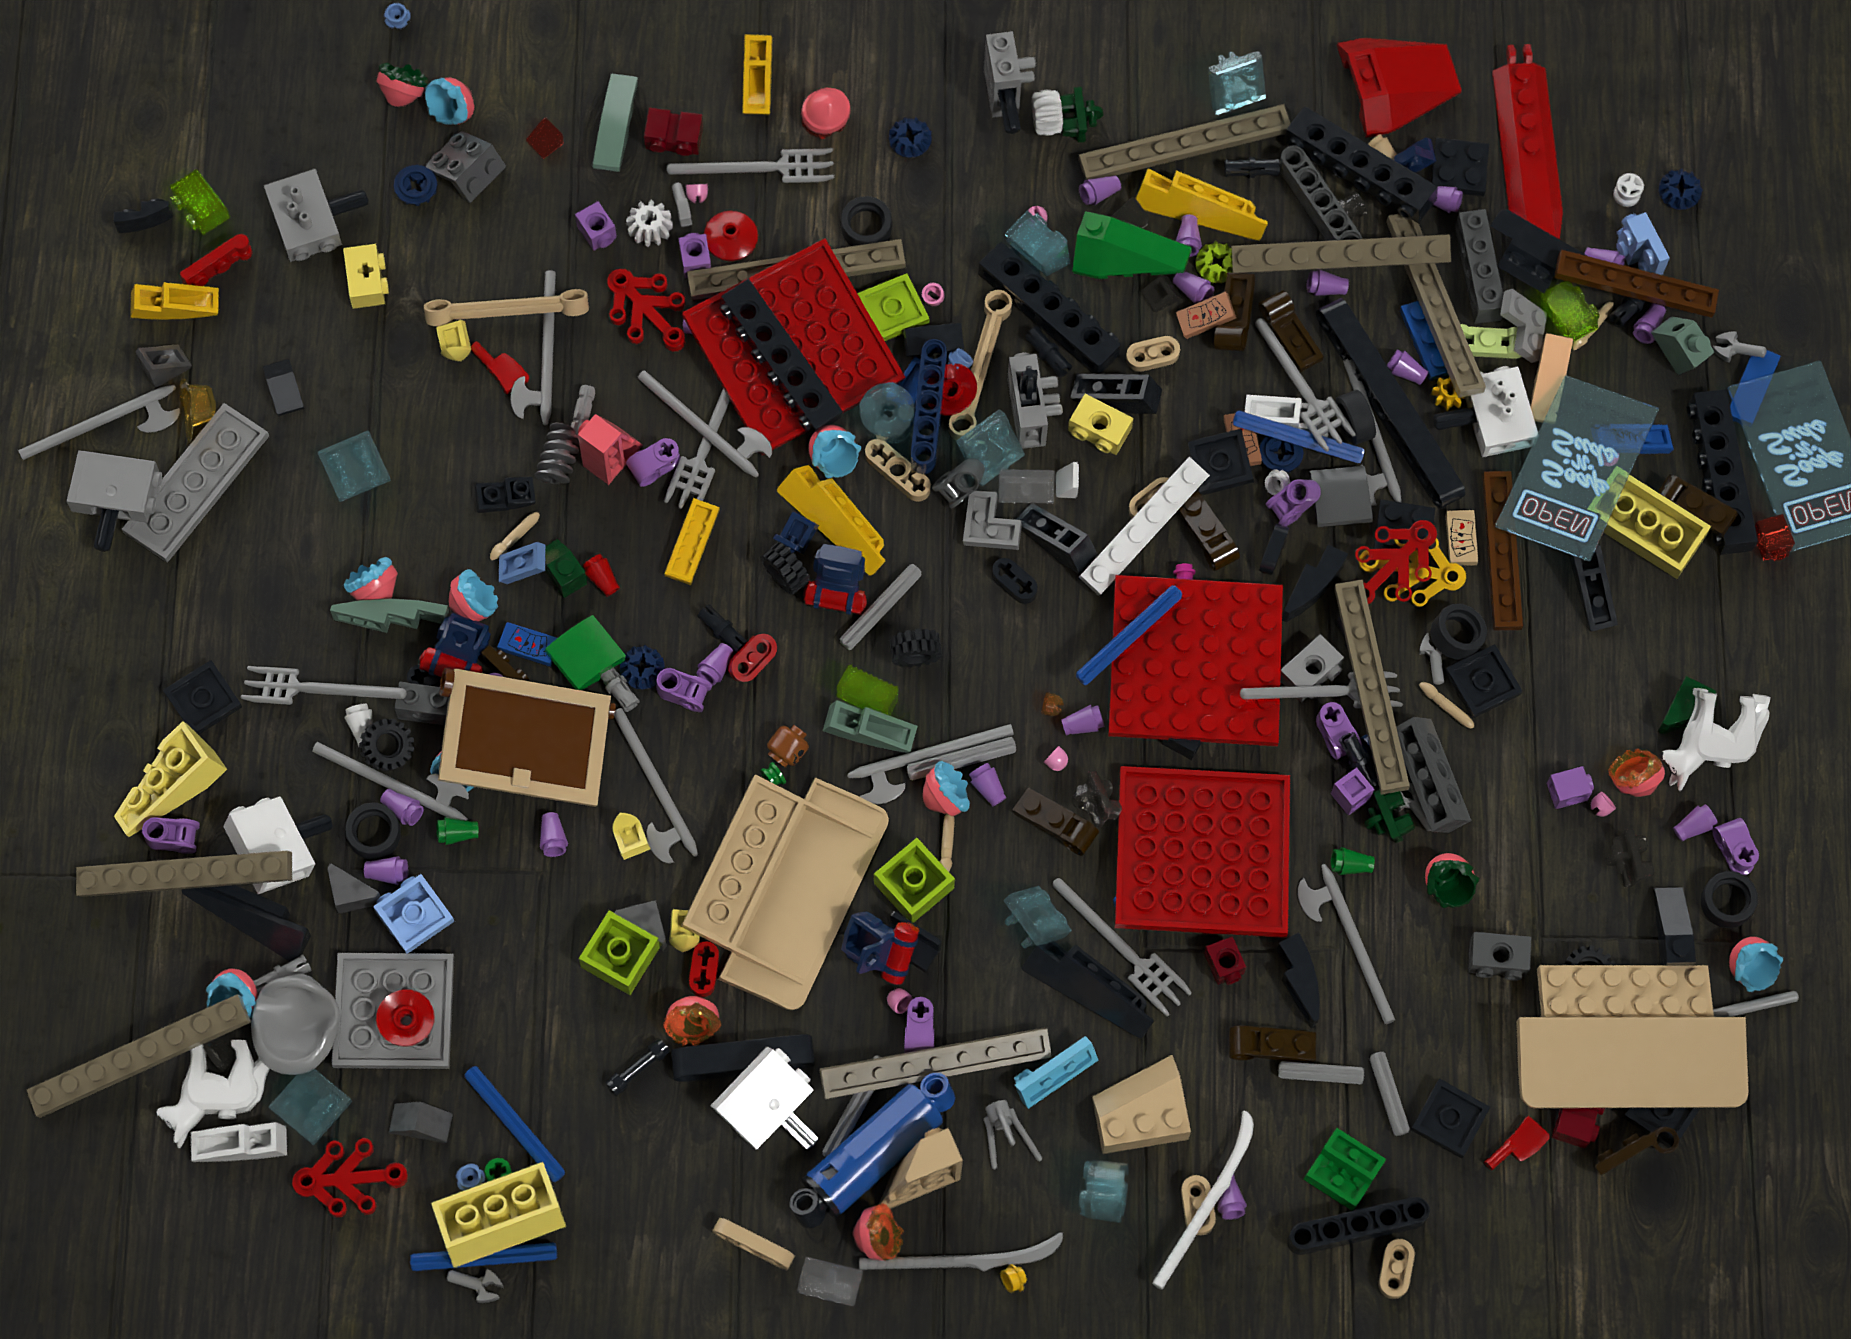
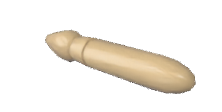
M1613 302L1604 304L1584 327L1582 332L1575 336L1572 342L1573 350H1577L1587 343L1588 338L1613 310Z
M534 512L527 516L505 537L502 543L494 546L490 553V559L495 560L500 555L507 553V550L535 525L540 514Z
M1426 682L1419 684L1424 694L1428 698L1433 699L1450 716L1463 726L1474 728L1472 719L1449 699L1445 698L1444 695L1438 693V690L1433 685Z
M946 814L943 821L940 863L949 872L952 867L951 857L955 821L954 816Z

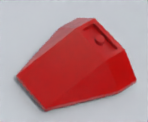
M1360 38L1337 44L1344 69L1350 68L1361 102L1359 117L1366 138L1392 133L1460 94L1462 91L1447 44Z

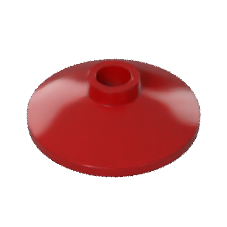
M725 211L715 215L707 223L704 231L709 252L725 261H737L747 257L755 249L758 241V231L753 220L737 211ZM730 229L736 231L732 235L726 233V231Z
M956 363L955 365H946L941 415L958 414L968 408L973 402L977 393V380L968 367ZM929 378L927 384H935L938 380L936 378ZM954 390H958L955 395L951 396ZM927 403L931 409L936 407L932 403Z
M409 989L398 990L389 994L379 1005L376 1014L377 1027L383 1038L393 1045L402 1047L413 1046L423 1041L430 1034L435 1020L434 1010L430 1001L423 994ZM406 1016L412 1018L411 1023L408 1025L401 1023V1020Z

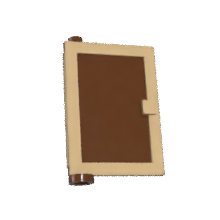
M444 668L439 694L440 696L449 697L438 781L592 807L597 806L608 719L613 720L616 704L610 702L611 696L466 670Z

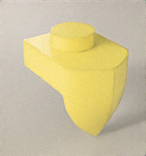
M459 320L436 327L442 356L454 361L464 360L471 351L465 321Z
M619 813L613 822L612 828L623 859L625 860L650 850L643 827L638 818L628 813Z
M673 909L671 911L669 942L681 952L691 950L699 943L700 936L681 927L688 911Z

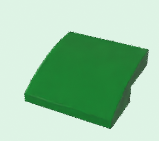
M593 615L566 631L545 648V652L576 690L580 691L599 681L604 672L624 662L626 657L624 652Z
M1336 1128L1304 1180L1351 1211H1354L1386 1159Z

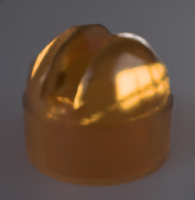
M1047 692L1043 700L1042 714L1049 716L1060 714L1062 709L1057 707V705H1064L1063 699L1056 694Z

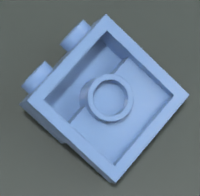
M1646 212L1640 215H1628L1621 221L1624 227L1617 232L1619 237L1616 245L1617 251L1620 252V255L1625 256L1628 265L1638 262L1640 270L1663 275L1670 257Z
M422 874L416 878L414 876L409 877L402 882L401 888L392 894H384L377 900V904L373 906L378 917L406 954L454 922V918Z

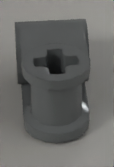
M969 458L953 470L942 475L934 483L932 489L935 492L939 491L948 501V506L954 508L968 495L976 491L985 474V467L979 460Z

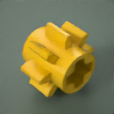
M1450 377L1445 380L1438 378V387H1433L1431 392L1432 395L1437 396L1435 405L1440 404L1445 407L1446 411L1454 405L1460 408L1461 399H1465V397L1458 398Z

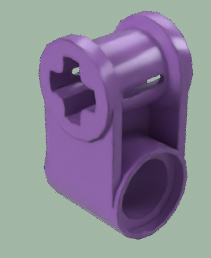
M664 438L628 458L626 465L641 487L653 483L659 477L677 467L680 460L678 445L674 440ZM667 452L669 455L672 454V456L667 457L666 455H663V453Z
M1294 480L1282 491L1271 497L1267 501L1266 506L1269 509L1272 508L1280 520V525L1288 526L1320 498L1321 489L1316 481ZM1303 486L1306 488V496L1304 498L1301 495Z
M672 668L660 671L657 676V693L662 699L681 705L694 712L703 711L704 706L702 703L707 691H710L712 688V684L709 681ZM672 680L677 685L672 689H667L663 687L662 683Z
M1334 702L1323 705L1316 717V725L1325 740L1331 756L1337 760L1346 755L1339 743V739L1347 733L1355 732L1362 747L1359 735L1351 725L1341 705ZM1328 714L1329 717L1335 716L1336 719L1333 722L1331 719L1326 720L1325 716Z
M153 817L143 824L142 833L147 845L152 849L190 854L196 852L197 847L194 845L196 830L199 829L200 823L191 819ZM155 829H162L164 831L159 838H151L149 835Z
M1738 818L1714 827V840L1721 850L1729 869L1745 876L1751 873L1758 861L1759 853L1743 819Z
M916 997L908 1005L904 1053L934 1048L933 1005L927 998ZM918 1007H923L924 1012H926L923 1018H918L917 1013H915Z

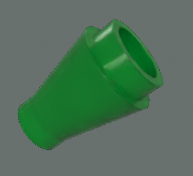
M444 817V820H437L438 843L449 845L478 838L477 821Z
M1344 847L1334 849L1331 856V871L1337 872L1338 875L1372 873L1375 863L1374 856H1368Z

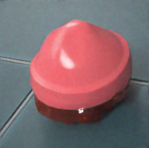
M824 88L813 92L806 98L802 106V126L807 132L821 139L831 136L834 132H841L850 116V102L842 91L834 88Z

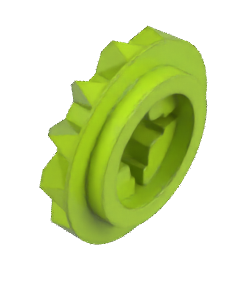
M1216 241L1214 244H1205L1203 249L1198 252L1196 268L1201 277L1212 283L1226 282L1227 273H1233L1232 249L1228 244L1223 245ZM1213 256L1217 259L1225 258L1222 261V267L1218 264L1210 265L1213 263Z

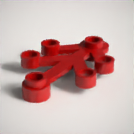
M617 269L611 272L607 280L610 291L614 293V305L609 313L610 321L614 325H622L626 321V312L624 310L626 295L633 302L631 327L627 330L628 340L633 344H639L643 341L642 321L644 314L663 334L664 345L668 350H681L685 345L684 332L680 328L671 327L653 307L671 308L674 311H680L685 307L684 295L679 292L672 293L670 296L641 295L635 289H653L655 292L665 291L668 284L667 278L663 274H655L652 278L634 277L626 269ZM620 278H624L626 280L622 284L616 282V280ZM657 280H662L664 282V284L661 286H657L654 283ZM674 299H680L682 301L678 305L672 303ZM616 313H621L623 315L620 319H615L613 317V315ZM633 332H639L640 336L634 338L631 336V334ZM672 334H677L679 336L676 340H672L669 338V336Z
M1419 520L1410 529H1389L1386 526H1380L1376 529L1375 538L1380 543H1386L1390 539L1409 540L1400 549H1370L1366 546H1361L1356 550L1355 557L1361 563H1367L1370 560H1389L1368 583H1363L1364 588L1368 589L1370 593L1367 598L1368 604L1372 603L1375 599V590L1397 568L1398 588L1395 591L1396 598L1402 602L1410 600L1412 590L1409 587V556L1417 548L1419 566L1415 570V576L1421 582H1426L1431 578L1429 546L1435 542L1437 537L1436 528L1431 522ZM1382 529L1387 530L1389 533L1388 538L1385 540H1381L1378 537V532ZM1420 529L1428 531L1426 539L1418 537L1417 533ZM1362 549H1366L1369 552V557L1366 560H1361L1358 556L1359 551ZM1421 568H1426L1429 571V575L1425 579H1421L1418 576V571ZM1401 588H1406L1409 591V596L1406 599H1402L1398 595Z
M362 1138L356 1142L355 1151L334 1174L323 1175L334 1160H339L344 1155V1147L339 1141L329 1142L326 1146V1153L312 1168L306 1167L297 1171L293 1177L292 1184L297 1194L303 1197L315 1196L328 1207L331 1215L336 1218L346 1214L347 1205L340 1198L334 1199L323 1187H337L358 1205L362 1214L371 1215L377 1207L375 1200L371 1196L363 1195L353 1185L386 1182L392 1188H400L406 1184L408 1173L406 1168L400 1163H391L382 1170L352 1172L364 1158L372 1155L374 1151L372 1142L367 1138ZM362 1144L370 1145L367 1152L359 1151V1147ZM333 1146L340 1147V1152L337 1155L330 1154V1149ZM392 1170H399L400 1176L393 1179L390 1177ZM305 1177L312 1178V1183L309 1186L302 1185V1180ZM365 1201L372 1202V1207L369 1210L362 1209V1204ZM340 1203L343 1205V1209L338 1213L332 1210L333 1206Z

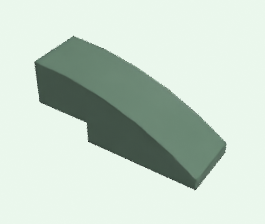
M838 700L830 705L823 728L824 732L845 739L905 753L911 752L917 726L867 707L862 710Z

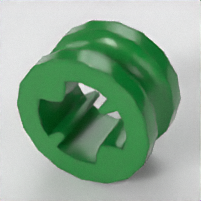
M773 762L769 764L768 769L762 768L760 770L765 780L775 785H784L786 783L783 774Z
M495 1158L487 1163L485 1175L488 1182L496 1179L495 1175L491 1176L490 1173L495 1171L498 1165L502 1167V1170L507 1169V1172L502 1174L501 1177L512 1173L511 1167L506 1160Z

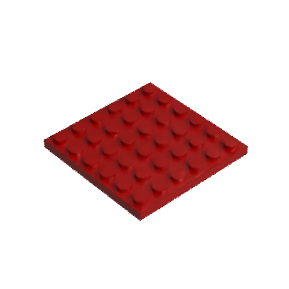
M826 239L749 277L751 283L843 413L886 391L906 378ZM738 283L682 312V317L745 427L762 433L770 442L772 450L806 433V431L798 421L800 416L794 408L790 409L785 404L782 395H784L779 386L774 387L766 375L768 371L765 366L757 364L752 357V348L748 342L743 343L735 332L737 327L731 319L729 321L726 320L719 309L721 306V296L740 284ZM743 310L740 313L744 319L755 317L751 310ZM766 332L756 334L757 339L760 341L770 340V335ZM782 354L772 356V360L775 363L782 364L786 361ZM790 376L787 379L789 384L793 386H798L802 383L801 379L797 376ZM812 398L803 400L804 405L808 408H815L818 405L816 400Z
M1116 575L1112 639L1170 586H1176L1182 592V598L1111 662L1108 736L1162 740L1174 738L1201 740V742L1278 746L1280 698L1244 700L1240 697V691L1243 688L1280 687L1283 585Z
M1121 766L1115 928L1287 937L1290 775Z

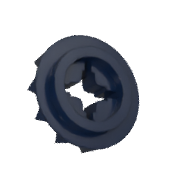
M904 117L899 122L895 121L894 126L889 131V143L892 149L904 157L922 155L931 144V130L927 127L926 122L919 121L917 117L914 119ZM907 129L915 135L913 145L909 138L905 137Z
M411 165L405 167L397 174L394 180V190L397 197L404 201L406 205L415 204L419 206L423 202L429 203L430 198L436 195L437 179L434 173L425 166ZM410 179L416 184L421 183L422 192L416 189L410 190L412 188Z
M1682 168L1678 171L1670 170L1668 174L1662 177L1659 184V194L1664 203L1679 210L1688 209L1697 204L1703 190L1701 189L1700 179L1697 180L1693 172H1685ZM1680 181H1682L1683 187L1687 188L1681 197L1679 189L1674 188L1677 187Z
M1267 436L1260 445L1262 462L1266 465L1267 470L1277 469L1290 473L1293 469L1299 467L1303 458V447ZM1281 444H1284V453L1289 455H1284L1282 461H1279L1278 454L1274 452H1278Z
M644 645L643 647H633L629 652L624 653L626 657L625 661L620 664V673L626 678V683L636 689H648L655 686L658 674L665 669L663 657H661L657 650ZM642 658H645L646 665L650 666V668H645L642 677H640L638 668L634 666L639 665Z

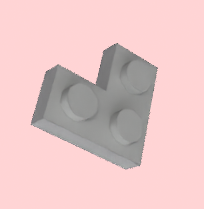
M1514 289L1506 290L1503 295L1500 315L1518 327L1514 351L1531 363L1539 361L1547 313Z
M974 491L969 495L963 544L965 546L1019 550L1022 522L1021 520L995 518L998 500L997 492Z

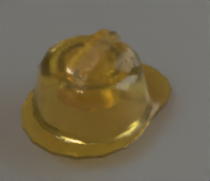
M182 378L180 381V395L185 413L187 442L190 443L193 427L210 421L216 411V403L212 389L209 386L188 384L186 379Z

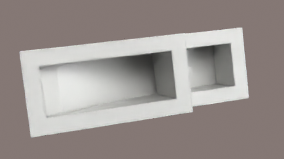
M1246 396L1245 412L1310 432L1300 417L1302 412L1308 410L1309 403H1302L1301 398ZM1330 406L1325 408L1323 412L1330 411ZM1315 414L1311 416L1310 419L1312 421L1319 416ZM1321 423L1320 425L1316 426L1317 430H1319L1325 425Z
M277 1122L254 1126L240 1124L191 1132V1160L193 1162L250 1160L287 1155L286 1126Z

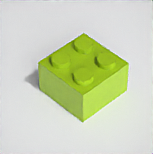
M916 838L874 873V884L905 918L914 923L954 889L955 878L923 843Z
M609 910L579 957L580 966L605 982L631 995L659 950V939Z

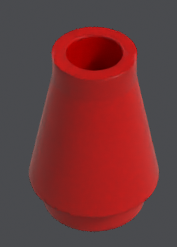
M598 554L583 564L582 567L585 570L586 576L606 597L620 589L607 558H603L601 554Z

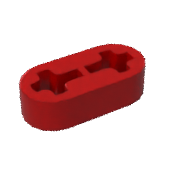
M708 941L697 944L692 956L689 985L692 993L698 997L711 995L716 986L719 951L716 945ZM705 949L710 950V955L714 957H709L707 966H702V957L698 955L703 954ZM701 972L706 973V982L710 983V985H705L703 990H700L698 984L695 983V981H700Z

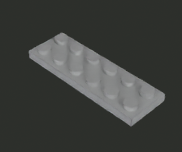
M223 403L163 477L160 488H156L154 494L156 509L154 514H150L148 523L129 520L122 528L123 533L168 563L269 437L268 432Z

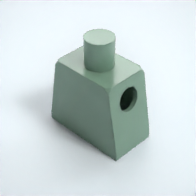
M1670 317L1651 332L1677 375L1694 369L1714 353L1709 338L1704 336L1694 320Z

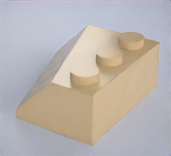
M1173 1055L1092 1096L1103 1154L1189 1139L1191 1130L1181 1079Z
M936 1128L924 1134L925 1138L921 1139L892 1171L878 1207L886 1211L960 1180L962 1158L949 1128L942 1131L941 1128Z

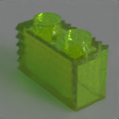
M197 169L171 184L170 188L173 195L170 199L178 211L183 209L186 212L187 216H185V219L192 230L198 228L201 234L204 235L230 218L226 206Z
M1564 281L1559 285L1556 284L1555 287H1551L1550 290L1547 289L1545 294H1540L1541 309L1547 313V317L1550 318V321L1562 333L1563 337L1572 338L1573 342L1598 329L1599 312L1593 304L1588 305L1579 286L1574 287L1570 282Z
M851 664L847 666L837 685V697L861 709L867 707L890 716L898 702V686L893 687L892 683L888 684L887 681L878 680L877 676L868 675L867 671L863 672L862 669L853 668Z

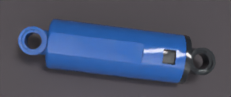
M935 1072L925 1076L920 1085L921 1090L913 1084L905 1086L801 1179L805 1189L795 1192L790 1200V1208L801 1226L805 1228L817 1227L825 1219V1211L833 1218H837L900 1162L921 1139L925 1138V1133L938 1128L943 1123L940 1112L950 1109L955 1101L954 1091L945 1075Z

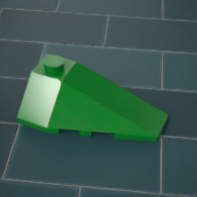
M1085 212L1077 234L1072 271L1074 274L1096 279H1106L1112 275L1133 277V274L1150 273L1151 275L1184 273L1192 248L1113 217Z

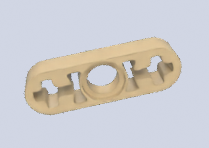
M873 439L867 443L865 447L866 461L913 501H923L929 496L931 483L926 475L914 471L911 463L884 440ZM873 449L876 451L882 449V456L887 460L885 466H883L884 459L881 456L876 455L873 457ZM895 464H900L905 467L906 471L901 476H894L891 474L890 468ZM910 474H913L911 475V481L914 484H923V491L919 489L915 492L913 491V484L908 480Z
M723 1218L718 1219L712 1230L718 1237L785 1270L789 1269L795 1257L788 1250Z

